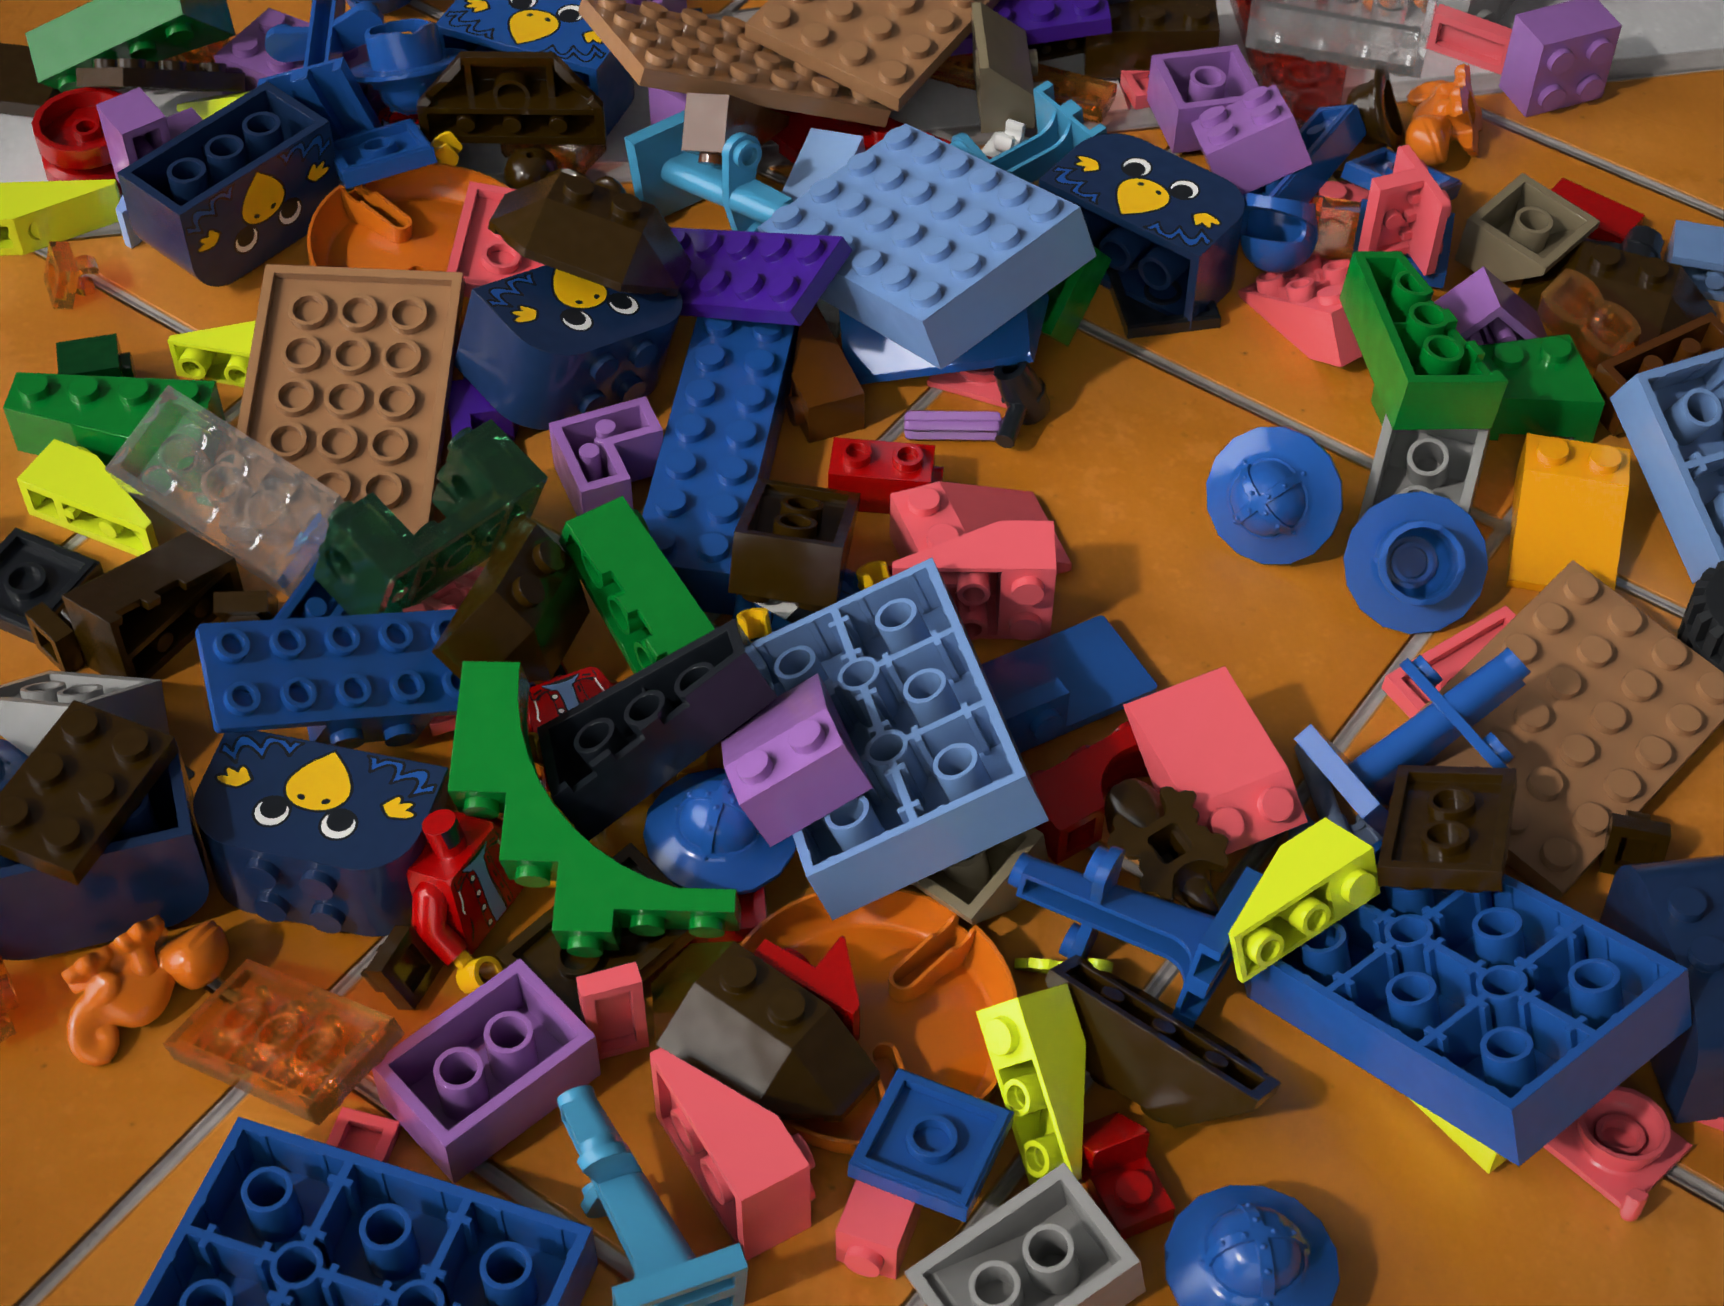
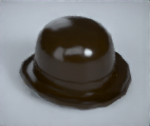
M1378 64L1374 73V79L1352 89L1347 96L1346 105H1357L1366 128V135L1360 141L1361 143L1371 145L1387 143L1394 152H1397L1399 146L1405 145L1404 127L1387 67L1383 64Z

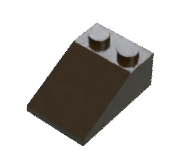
M758 478L734 531L728 593L741 594L745 600L755 603H767L773 599L794 602L797 607L808 611H819L838 602L843 586L861 493Z

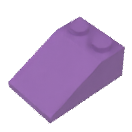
M818 673L778 696L774 701L721 740L724 769L737 801L770 847L873 788L828 690Z

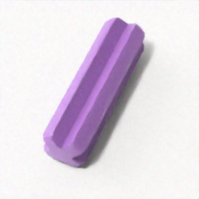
M909 410L905 413L904 434L908 440L995 441L1002 418L998 411Z

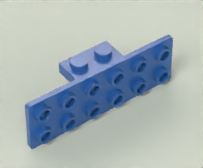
M458 609L202 623L197 627L195 636L214 731L217 733H233L307 727L310 741L350 749L358 748L364 743L384 741L385 745L390 747L410 744L417 740L434 717L457 715L460 679L431 651Z
M1102 615L981 664L1020 753L1124 709L1123 705L1157 692V683L1108 620Z

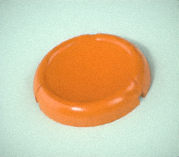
M434 163L355 186L349 192L340 184L321 201L311 218L307 234L310 266L447 272L469 182L509 187L480 172L443 163ZM467 297L463 299L457 345L459 344L470 299Z
M902 888L835 920H832L817 894L812 893L776 910L761 921L743 939L740 945L752 954L763 940L767 939L782 949L792 948L800 952L808 959L812 966L816 967L839 937L843 935L846 940L860 1003V1038L857 1042L880 1072V1079L842 1122L824 1121V1118L781 1120L791 1136L799 1133L808 1145L835 1153L853 1155L898 1068L987 1102L991 1099L999 1085L976 1011L1017 998V991L1004 957L981 928L975 924L968 932L958 925L960 916L930 896Z

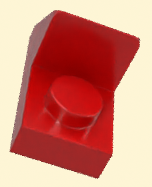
M843 935L839 937L816 967L812 966L808 959L800 952L792 948L782 949L764 939L753 954L830 1005L856 1041H858L860 1038V1003L845 937Z
M1115 1112L1083 1125L1081 1177L1096 1205L1123 1240L1173 1220L1175 1206L1146 1156L1150 1138L1148 1129Z

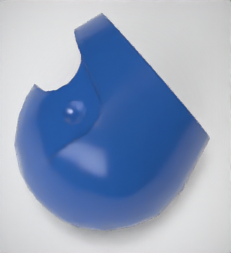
M1247 193L1244 199L1245 207L1240 235L1241 247L1245 257L1256 268L1271 273H1285L1301 266L1314 251L1318 239L1316 205L1314 203Z

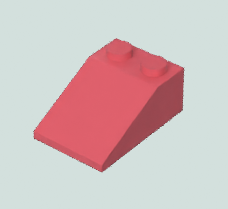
M938 481L890 494L889 536L900 559L999 520L1049 521L1034 493L1030 491ZM1055 533L1056 574L1071 571L1072 563Z
M1226 666L1123 705L1154 789L1159 794L1160 789L1165 786L1173 787L1176 792L1184 790L1194 791L1196 801L1193 808L1197 809L1200 816L1197 824L1207 827L1212 834L1220 833L1227 837L1226 855L1308 822L1288 767Z
M660 1047L650 1052L656 1117L734 1244L740 1243L746 1261L810 1228L811 1200L816 1197L810 1181V1170L815 1168V1162L804 1138L799 1133L791 1136L778 1115Z

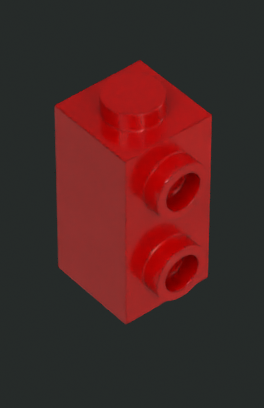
M838 437L833 439L828 471V489L861 493L858 512L890 514L891 493L938 481L943 482L944 467L935 466V445Z

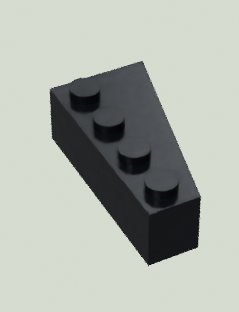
M735 618L537 728L551 799L575 829L588 841L777 698L767 664Z

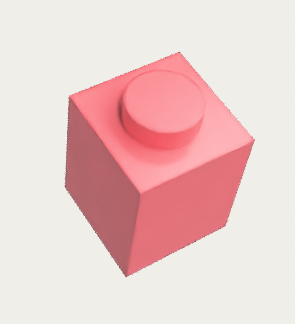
M856 1180L836 1228V1260L843 1262L850 1270L866 1277L882 1275L896 1280L921 1215V1205Z

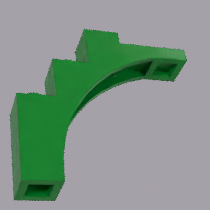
M463 661L448 793L458 811L463 812L466 816L494 819L499 816V813H504L499 861L509 880H515L517 884L531 888L547 887L550 885V881H556L552 932L561 949H567L569 954L584 958L600 957L603 955V950L620 951L622 928H629L631 933L640 936H660L665 933V929L689 930L691 935L702 938H718L724 936L725 931H740L742 908L736 889L676 888L647 878L607 856L573 828L553 804L537 775L531 752L528 728L530 684L521 663Z

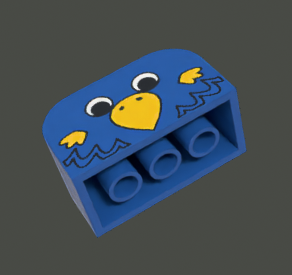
M455 0L436 22L442 48L494 52H555L604 102L606 136L609 135L633 102L635 95L634 79L578 13L581 0Z

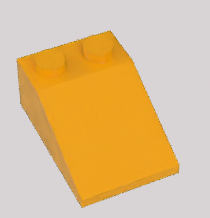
M1527 433L1515 473L1506 586L1541 592L1574 560L1615 591L1629 491L1631 449Z

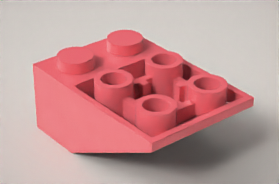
M1312 253L1301 266L1285 273H1262L1255 278L1256 282L1238 290L1239 297L1309 359L1343 367L1362 357L1339 299L1350 260H1331L1320 257L1318 253Z
M999 520L892 562V576L925 560L933 558L971 640L1018 639L1027 641L1043 639L1051 635L1057 571L1054 521Z

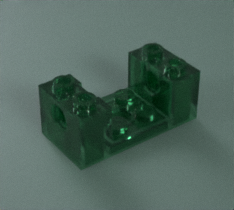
M492 419L474 430L471 427L462 429L449 442L447 446L449 450L446 459L447 463L437 474V479L440 483L437 484L432 498V503L446 517L440 523L432 520L413 535L373 492L355 503L351 500L342 503L330 514L327 520L329 526L325 539L318 549L320 555L313 577L349 615L403 612L402 609L420 604L429 596H432L473 567L491 557L516 517L524 514L531 519L548 477Z

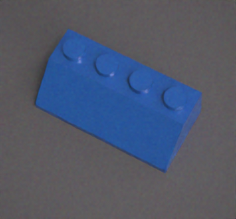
M1045 293L942 370L839 310L842 352L860 385L993 368L999 365L1018 364L1017 362L1023 361L1031 363L1035 359L1049 296L1048 293Z

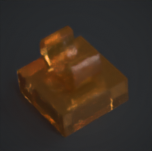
M49 241L43 280L53 309H73L75 294L81 296L95 294L96 289L92 277L81 276L85 274H98V265L95 258L89 255H81L74 258L69 242Z

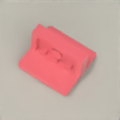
M1408 144L1398 147L1392 174L1372 178L1358 251H1401L1404 255L1409 254L1422 274L1427 276L1435 273L1439 254L1443 250L1444 231L1447 219L1451 215L1452 206L1448 193L1440 188L1429 173L1425 162L1417 157Z

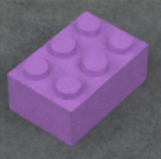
M520 958L370 1064L382 1105L400 1122V1125L453 1184L557 1108V1098L562 1093L578 1086L587 1085L601 1075L596 1035Z

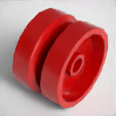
M83 87L60 93L48 99L36 110L31 124L48 181L116 179L96 104L122 93L108 88ZM116 180L118 190L121 195L123 194L120 183Z

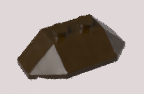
M461 51L417 100L420 130L430 143L445 131H451L460 143L606 145L607 141L604 102L555 52Z
M562 171L505 194L488 225L490 231L494 234H499L505 243L523 257L619 292L637 294L661 292L665 296L677 297L692 263L655 205L641 201L632 194L619 193L592 183L585 177L573 176Z
M1588 241L1581 242L1546 274L1523 279L1518 293L1519 297L1537 311L1543 321L1556 330L1627 349L1634 348L1710 312L1715 316L1717 315L1681 265Z
M524 514L519 515L514 519L431 652L460 680L463 661L520 662L530 685L550 681L590 613L574 561L534 521Z
M735 941L690 943L651 983L656 1049L661 1047L778 1115L780 1120L824 1118V1121L842 1122L880 1079L879 1070L830 1005Z
M1077 954L1051 968L1045 978L1048 988L1068 984L1086 1040L1085 1070L1089 1072L1090 1077L1100 1086L1110 1090H1117L1139 1104L1141 1110L1155 1121L1168 1123L1174 1128L1253 1112L1272 1097L1281 1084L1275 1077L1266 1072L1264 1073L1262 1067L1238 1049L1198 1024H1195L1192 1029L1172 1016L1174 1009L1116 975L1096 969L1091 962Z

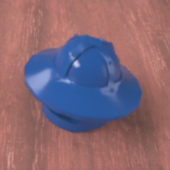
M419 18L402 19L367 28L364 38L369 61L350 69L358 83L371 85L373 90H378L382 101L390 108V112L396 111L409 116L410 114H418L417 100L461 51L466 50L442 48L437 23ZM407 31L412 32L411 34H403V33H401V32H407Z
M1286 426L1257 427L1233 438L1215 457L1206 482L1207 510L1218 535L1237 554L1261 564H1291L1314 554L1333 535L1343 510L1342 480L1331 455L1311 436Z
M1423 491L1395 494L1370 507L1351 530L1343 556L1346 585L1360 610L1382 627L1407 634L1439 631L1462 618L1481 595L1488 571L1485 539L1472 516L1450 499Z
M723 768L687 774L664 788L648 809L643 832V839L650 862L675 886L679 888L736 889L738 896L756 892L778 878L796 851L793 835L772 847L769 846L740 807Z
M1228 1185L1198 1196L1176 1216L1164 1246L1166 1281L1179 1306H1331L1340 1282L1337 1249L1321 1220L1295 1198L1264 1186Z

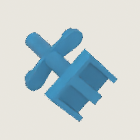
M1047 80L1033 89L1038 134L990 160L966 133L962 132L954 135L950 145L1025 181L1033 183L1039 180L1040 177L1082 141L1097 135L1107 134V128L1101 123L1090 130L1085 127L1083 108L1072 99L1062 105L1057 104L1054 97V86Z
M685 110L624 137L635 196L641 201L655 205L663 218L705 199L724 207L732 231L759 232L757 227L770 219L777 209L793 202V198L756 179L757 166L762 157V149L759 140L748 133H735L725 142L722 149V166L699 164V155L681 150Z
M583 1085L562 1093L557 1098L561 1119L579 1155L577 1164L582 1172L591 1180L582 1189L584 1199L580 1206L589 1218L608 1216L635 1274L633 1280L612 1287V1305L744 1306L748 1265L740 1243L696 1257L641 1170L630 1148L623 1141L597 1100L593 1087Z

